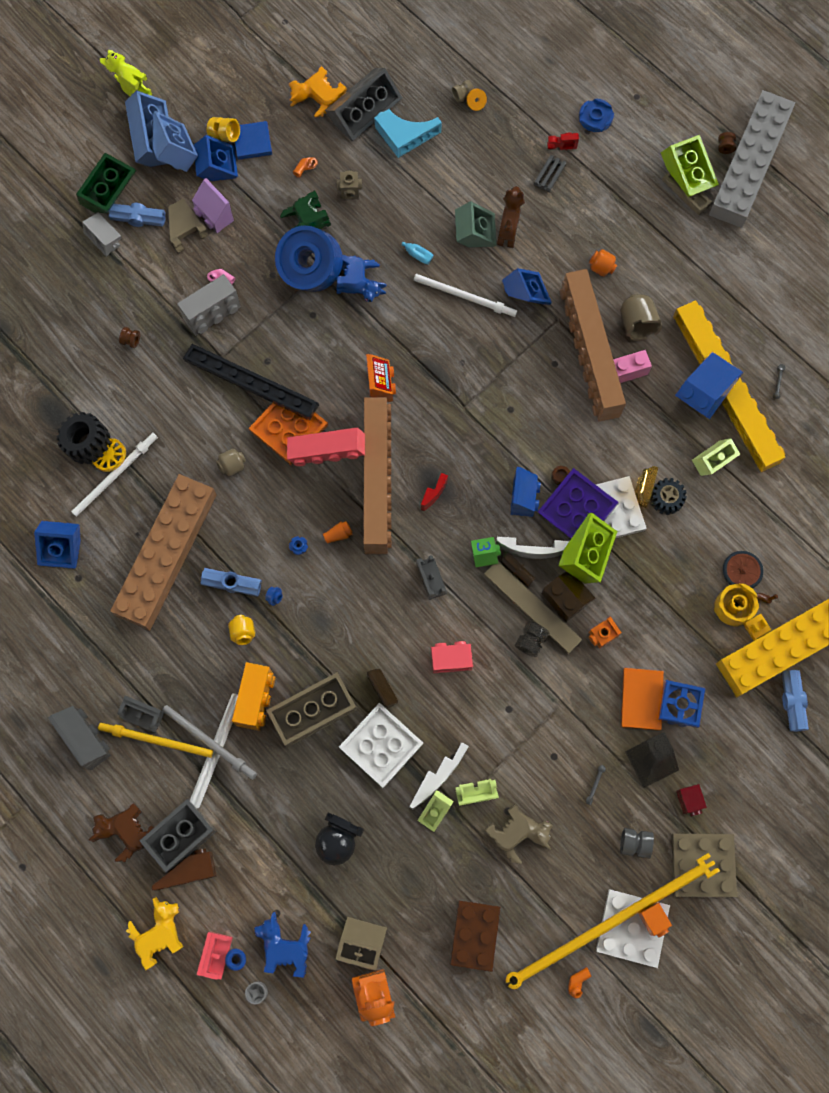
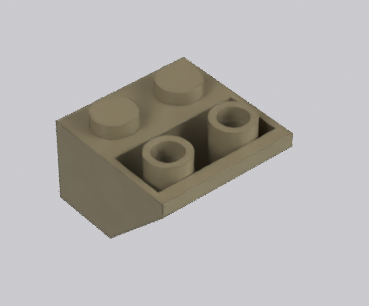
M347 917L335 960L376 971L387 927Z

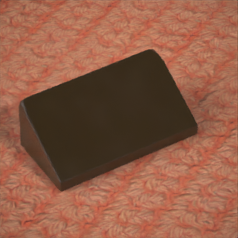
M380 669L368 671L367 677L383 706L388 709L397 704L398 699Z

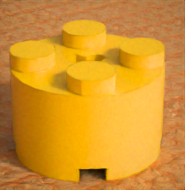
M746 584L729 585L717 596L714 612L723 623L738 627L748 622L759 609L758 596Z

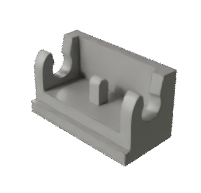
M99 212L82 222L84 234L105 256H108L109 253L120 246L118 241L121 239V235Z

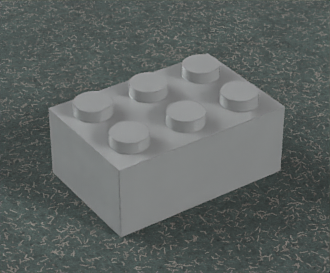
M224 274L177 303L183 320L195 336L204 333L213 324L220 323L224 317L234 314L241 307L235 288Z

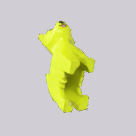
M108 50L106 58H100L101 64L109 72L116 73L114 77L127 95L131 96L137 90L152 96L151 89L146 88L142 83L143 80H147L146 74L140 72L134 66L125 63L123 55Z

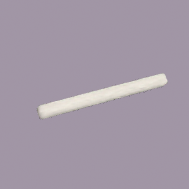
M233 693L231 695L214 741L222 747L233 724L232 718L238 694ZM215 751L212 758H206L191 796L190 802L196 808H199L220 757Z

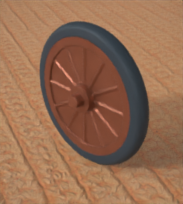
M736 551L730 554L724 561L723 575L729 585L740 583L746 584L753 589L763 578L764 571L761 561L757 556L748 551Z

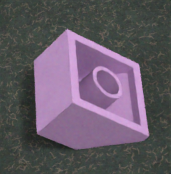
M205 178L192 199L194 204L193 210L198 217L202 216L204 218V222L209 229L213 228L218 233L232 223L234 219L229 202Z

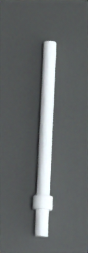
M418 274L414 277L416 282L491 308L496 313H504L513 317L517 314V310L504 306V303L490 301Z
M152 432L143 442L140 441L135 446L136 449L124 460L121 466L113 470L71 512L77 517L141 454L144 455L149 450L148 447L158 437Z

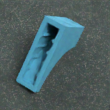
M390 109L380 112L374 117L376 130L398 158L441 133L442 122L438 117L426 122H410L399 118Z

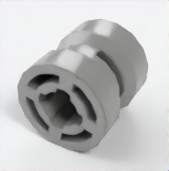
M260 981L251 983L245 990L246 1000L254 1005L263 1002L268 995L267 986Z

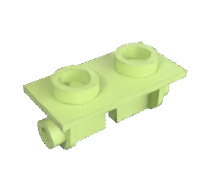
M491 779L478 781V787H474L473 783L460 784L459 787H456L459 806L499 798L496 781Z

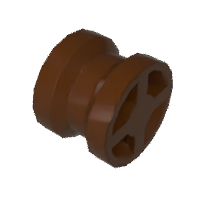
M724 132L719 135L718 142L720 144L718 150L720 153L730 154L736 151V143H734L736 141V134Z
M123 327L119 336V343L121 345L128 344L131 348H136L140 340V331H132L128 327Z

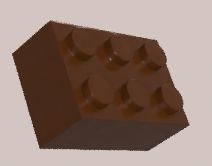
M458 900L450 965L493 971L500 915L499 906Z

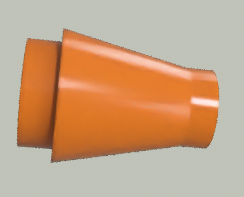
M340 521L329 531L323 533L327 544L348 539L349 536L353 535L347 521Z

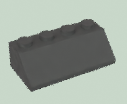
M374 68L325 111L333 124L353 141L375 122L374 117L377 114L392 108L402 99V96L386 68Z

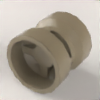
M470 80L463 81L461 85L452 87V93L457 103L463 102L467 98L468 93L474 89Z

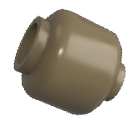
M230 449L220 454L218 461H216L222 475L226 474L227 476H232L244 469L243 463L246 462L243 453H238L235 449Z

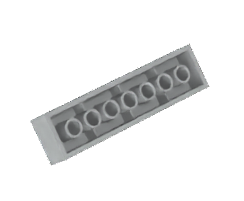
M762 90L709 216L740 228L743 227L796 102Z

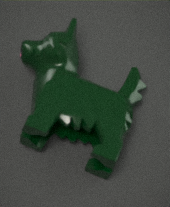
M315 190L308 193L305 197L299 198L293 206L284 209L280 215V218L296 215L299 224L295 227L312 226L321 230L326 226H331L326 210L318 212L316 207L320 208L321 204Z

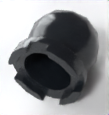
M328 812L324 819L328 821V826L322 828L316 837V853L324 863L333 866L340 865L348 861L353 855L355 849L354 837L356 835L361 837L364 829Z

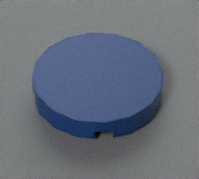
M601 99L586 101L581 106L579 112L581 125L592 132L607 130L614 118L611 105Z

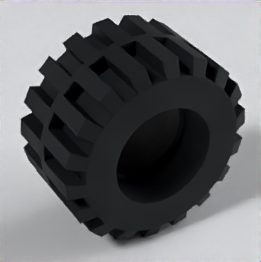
M81 412L80 415L75 413L73 417H67V421L62 422V427L57 431L59 433L57 435V440L59 441L57 444L61 450L79 464L84 462L90 464L91 461H98V457L102 458L104 456L103 452L108 450L107 445H110L108 429L91 413ZM89 433L88 437L83 442L79 443L81 437Z

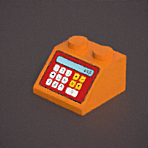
M366 354L370 397H387V402L393 401V395H396L395 383H391V378L394 377V367L390 366L388 359Z

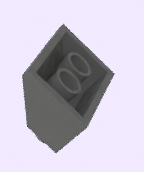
M71 706L50 715L48 719L82 767L93 770L111 756L108 752L110 750L109 745L104 739L101 741L98 738L97 734H99V731L93 724L89 725L86 721L88 716L82 708L78 709L75 706Z
M187 799L144 836L140 842L165 873H169L215 834L217 830Z

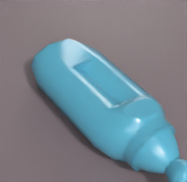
M405 242L401 244L405 246L410 256L428 265L434 256L431 252L417 244H406Z

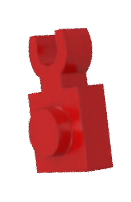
M568 132L561 134L560 137L549 136L547 147L548 149L559 147V150L577 149L579 135L578 133Z

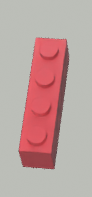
M358 427L287 438V460L295 466H305L306 463L321 464L323 461L328 460L337 462L342 458L357 459L358 456L365 455V433Z

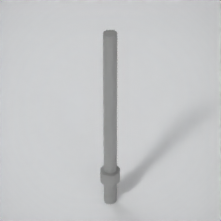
M168 705L164 706L162 712L227 760L237 772L244 773L251 780L257 776V773L249 768L244 760L236 758Z

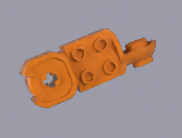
M384 969L352 977L358 1012L362 1022L369 1021L370 1026H376L389 1022L391 1018H395V1001L391 1000Z

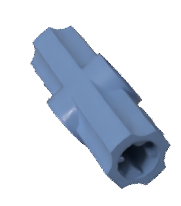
M132 203L131 206L113 204L109 210L110 220L128 222L135 227H142L144 224L163 227L166 220L165 210L146 208V206L140 203Z
M204 568L202 572L201 585L223 589L230 593L237 592L256 597L260 593L262 583L260 579ZM229 579H236L233 586H227Z
M800 670L783 671L781 673L784 687L782 701L784 709L787 710L790 731L808 730L806 715L808 700L802 688Z

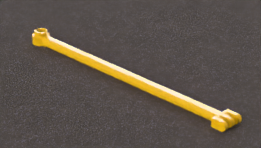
M707 853L696 860L698 866L519 972L509 973L506 976V983L510 982L512 976H515L518 982L515 985L510 983L508 987L518 989L523 981L705 874L708 879L720 872L718 868L712 871L709 870L711 866L715 865V862L711 861L707 864L704 862V860L711 857Z

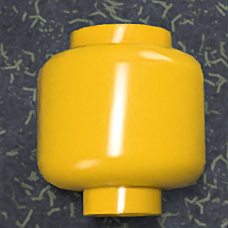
M237 615L229 622L230 639L236 644H249L255 637L254 623L251 618Z

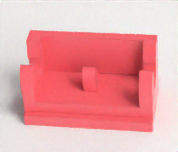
M208 932L197 975L216 980L222 979L226 965L225 957L230 950L233 937Z

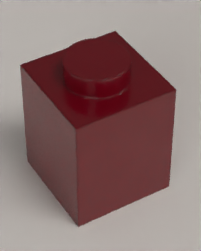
M699 784L676 791L683 814L690 813L692 817L702 814L701 809L707 808Z

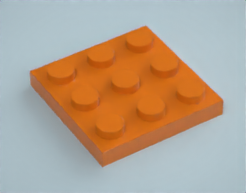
M272 403L249 427V431L287 463L292 465L293 463L287 460V438L322 433L328 426V422L317 413H314L311 420H308Z

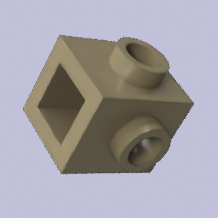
M340 172V179H337V190H341V199H359V190H362V179H358V172Z

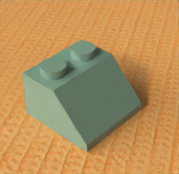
M471 201L455 209L456 239L458 243L469 248L494 247L497 245L495 213Z

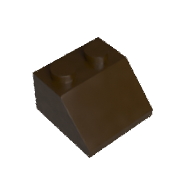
M567 571L545 586L541 593L566 623L596 599L580 580Z

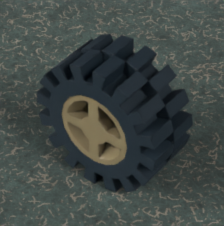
M664 478L663 481L660 480L655 484L651 491L650 500H652L651 505H655L654 509L656 511L659 509V513L663 514V512H666V515H669L681 509L687 498L685 496L687 492L683 490V484L679 485L680 481L674 482L673 478H670V480Z

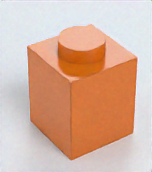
M655 903L638 913L651 936L657 935L659 938L669 932L667 928L672 926L660 903Z

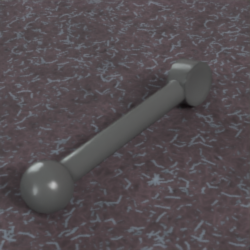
M783 364L777 367L779 374L776 392L773 394L774 399L780 398L779 391L782 373L786 368Z
M604 765L598 767L599 772L590 795L586 799V804L591 805L593 802V796L601 775L606 770Z

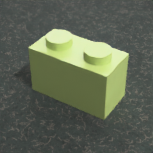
M730 438L718 441L692 459V462L701 476L711 475L739 456L740 453Z

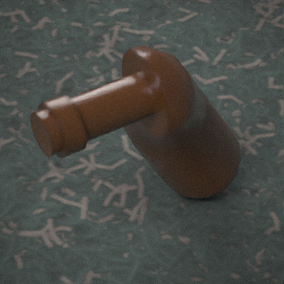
M756 593L758 601L768 604L778 598L777 594L770 597L763 593Z

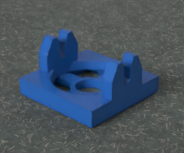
M665 680L658 720L667 721L670 725L678 724L680 727L691 726L699 728L705 688ZM681 690L680 696L676 699L669 697L673 691ZM687 693H692L697 703L690 702ZM679 698L687 700L688 706L686 709L678 707L677 700ZM667 704L674 705L678 710L677 718L670 713ZM689 708L695 710L691 717L683 719L684 711H687Z

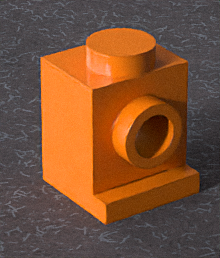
M609 617L589 631V639L594 646L597 645L600 649L619 637L622 632L613 619ZM601 630H605L607 635H602Z

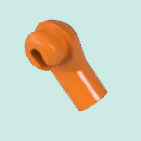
M314 157L301 159L293 174L296 177H301L305 170L314 169L318 164L317 159Z

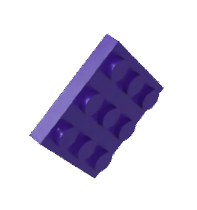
M573 468L539 509L538 514L571 539L589 513H593L602 521H605L619 502Z

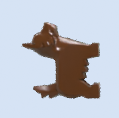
M517 186L507 190L503 198L506 205L498 235L497 245L503 246L504 240H507V247L514 248L515 236L520 220V207L525 204L524 194Z
M133 803L130 805V808L111 818H106L103 814L95 816L93 818L95 826L92 829L93 836L88 840L95 842L118 835L126 848L115 859V862L123 861L125 863L127 858L130 859L134 852L145 848L140 840L154 827L151 825L148 827L147 832H143V829L140 828L141 824L136 820L142 812Z

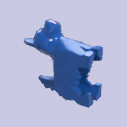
M342 255L343 264L341 270H344V276L337 277V293L363 294L366 302H372L379 295L386 294V291L382 289L387 286L385 283L369 280L365 277V269L379 267L380 264L375 262L374 259L363 260L356 256Z
M273 912L271 919L265 920L262 925L254 928L256 937L264 941L266 959L264 972L274 973L277 964L286 966L293 963L296 967L293 976L304 978L307 968L306 960L308 958L307 944L311 939L308 936L311 931L308 930L306 924H303L299 941L282 939L276 912Z

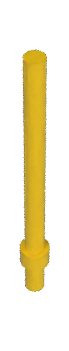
M100 723L98 726V730L112 733V736L119 738L124 736L212 758L214 753L210 749L125 729L124 726L117 724L113 726Z

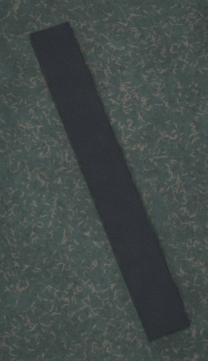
M191 344L183 357L185 362L308 420H311L319 406L318 402L197 345Z

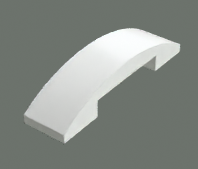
M497 537L496 544H499L500 549L505 552L531 559H546L560 556L569 541L555 540L552 548L516 545V538Z

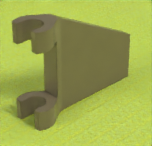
M184 198L168 207L170 241L177 253L184 250L180 240L191 233L198 231L202 239L209 236L206 232V227L200 222Z

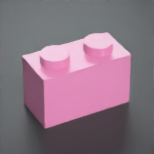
M646 350L613 359L620 383L646 376L652 367Z

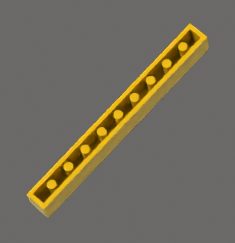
M695 300L677 308L673 318L699 364L712 352L732 364L729 353L722 347L721 339L713 331L712 323L709 320L707 321L702 306L698 305ZM739 378L723 400L722 405L760 472H763L780 464L785 459V452L775 440L774 432L767 426L765 416L759 412L757 402L754 398H751L746 383L742 382L741 378Z

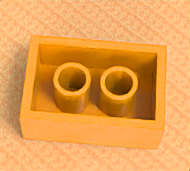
M245 663L232 722L237 727L260 731L261 726H265L267 715H264L265 708L270 705L271 696L269 691L270 688L274 687L276 678L273 676L274 674L270 667Z

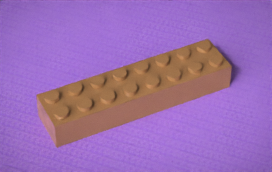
M584 269L566 273L564 281H562L560 297L566 304L564 310L566 316H569L570 332H573L575 336V349L579 350L578 360L580 366L583 365L584 381L588 382L589 399L593 400L594 404L592 406L593 414L597 416L598 422L619 418L626 402L588 270Z
M364 397L365 554H388V548H392L391 531H388L392 528L391 513H388V511H391V494H388L391 493V476H388L391 475V458H388L391 457V404H387V397Z
M178 475L110 611L116 617L146 630H151L217 496L214 488L183 475Z

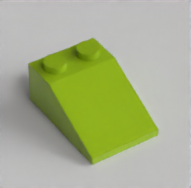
M700 135L673 144L660 152L667 170L688 197L719 185Z
M589 513L564 548L558 566L584 584L601 582L617 531L593 513Z

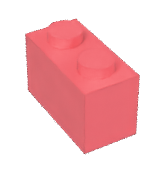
M459 641L455 642L454 645L447 646V643H437L435 647H431L433 673L470 671L473 669L471 644Z

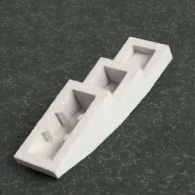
M461 743L453 760L445 756L436 774L428 771L410 805V809L414 810L427 800L448 779L467 751L468 745Z

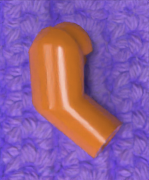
M587 967L570 977L568 991L575 999L582 996V982L592 977Z

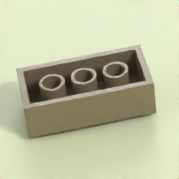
M338 672L266 711L285 747L288 748L357 711V708Z

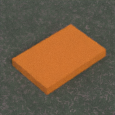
M634 668L623 669L621 727L662 730V720L658 719L663 695L664 671Z

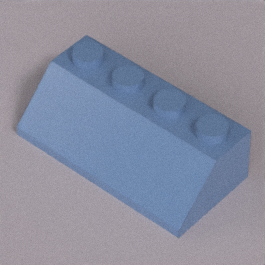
M136 90L125 101L135 162L149 167L167 164L159 162L153 150V113L157 111L169 117L166 101Z

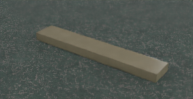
M501 563L493 564L484 573V576L567 654L582 641L570 627Z

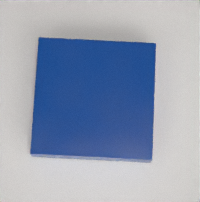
M267 121L240 125V135L235 142L238 160L272 155Z

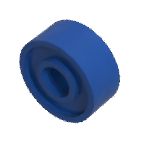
M298 226L289 230L279 241L275 252V264L280 277L288 285L308 292H317L328 288L336 281L342 269L343 256L338 242L329 233L312 226ZM314 253L315 261L309 267L307 264L308 257Z

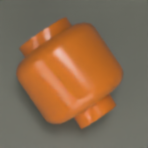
M601 249L599 252L596 250L589 261L591 270L602 277H605L608 273L612 274L617 267L615 256L604 249Z

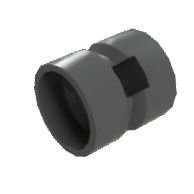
M623 828L620 853L628 856H633L636 853L638 857L650 859L654 844L653 832L640 831L637 834L634 829Z

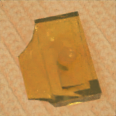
M658 467L644 468L642 475L638 478L635 495L641 507L646 508L650 502Z

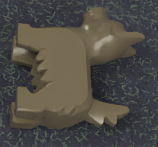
M516 804L508 809L512 819H508L502 830L496 829V825L493 822L485 828L487 834L495 840L496 845L505 851L508 859H511V863L522 864L514 848L525 838H529L534 843L551 850L548 842L551 838L550 830L553 825L548 821L536 823L533 819L522 813Z

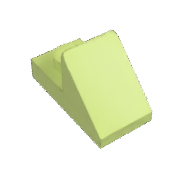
M436 790L417 821L435 832L454 801Z

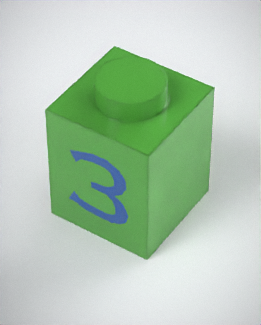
M494 537L471 541L475 567L498 564L497 556H500L501 552L499 544L495 545Z

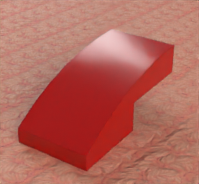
M440 474L435 490L427 487L421 503L422 511L427 510L442 494L448 482V475Z

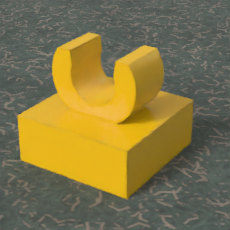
M762 614L743 624L753 641L772 630Z

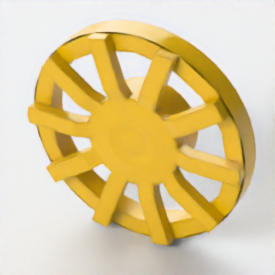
M109 438L111 445L110 447L107 445L108 450L103 452L104 456L102 458L98 457L96 462L92 461L94 466L100 471H113L120 467L125 460V446L115 438ZM118 449H122V453L116 452ZM106 462V463H107V467H106V468H103V465H104V463Z

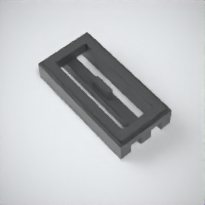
M550 155L534 185L550 193L565 168L566 161L561 162L559 158L555 159L553 155ZM551 163H554L541 184L540 181L542 180L549 166L551 165ZM557 165L560 166L549 186H545Z

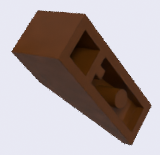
M206 849L194 851V855L188 856L152 886V891L217 877L212 852H206Z

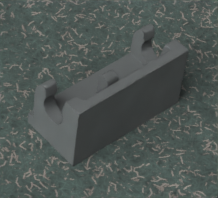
M430 555L426 560L422 558L417 559L416 566L429 600L446 595L447 591L435 558Z
M124 696V700L117 713L119 718L156 733L165 713L133 698Z

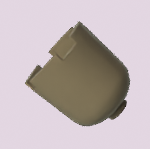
M634 294L623 302L620 309L626 336L630 337L631 341L646 340V336L652 333L657 335L661 331L663 326L651 297L643 294Z

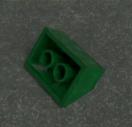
M104 153L76 193L79 204L94 213H108L135 174L136 169Z

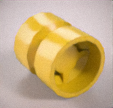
M212 117L207 123L206 130L208 136L224 142H236L238 140L240 125L236 119Z

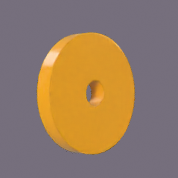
M477 88L471 90L466 99L468 107L475 111L484 108L487 102L485 92Z

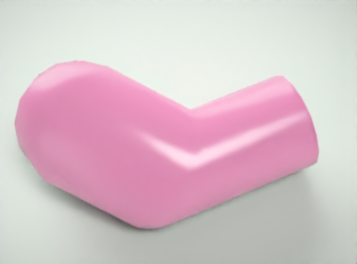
M217 269L207 274V279L210 282L223 274L231 284L235 281V277L222 269Z

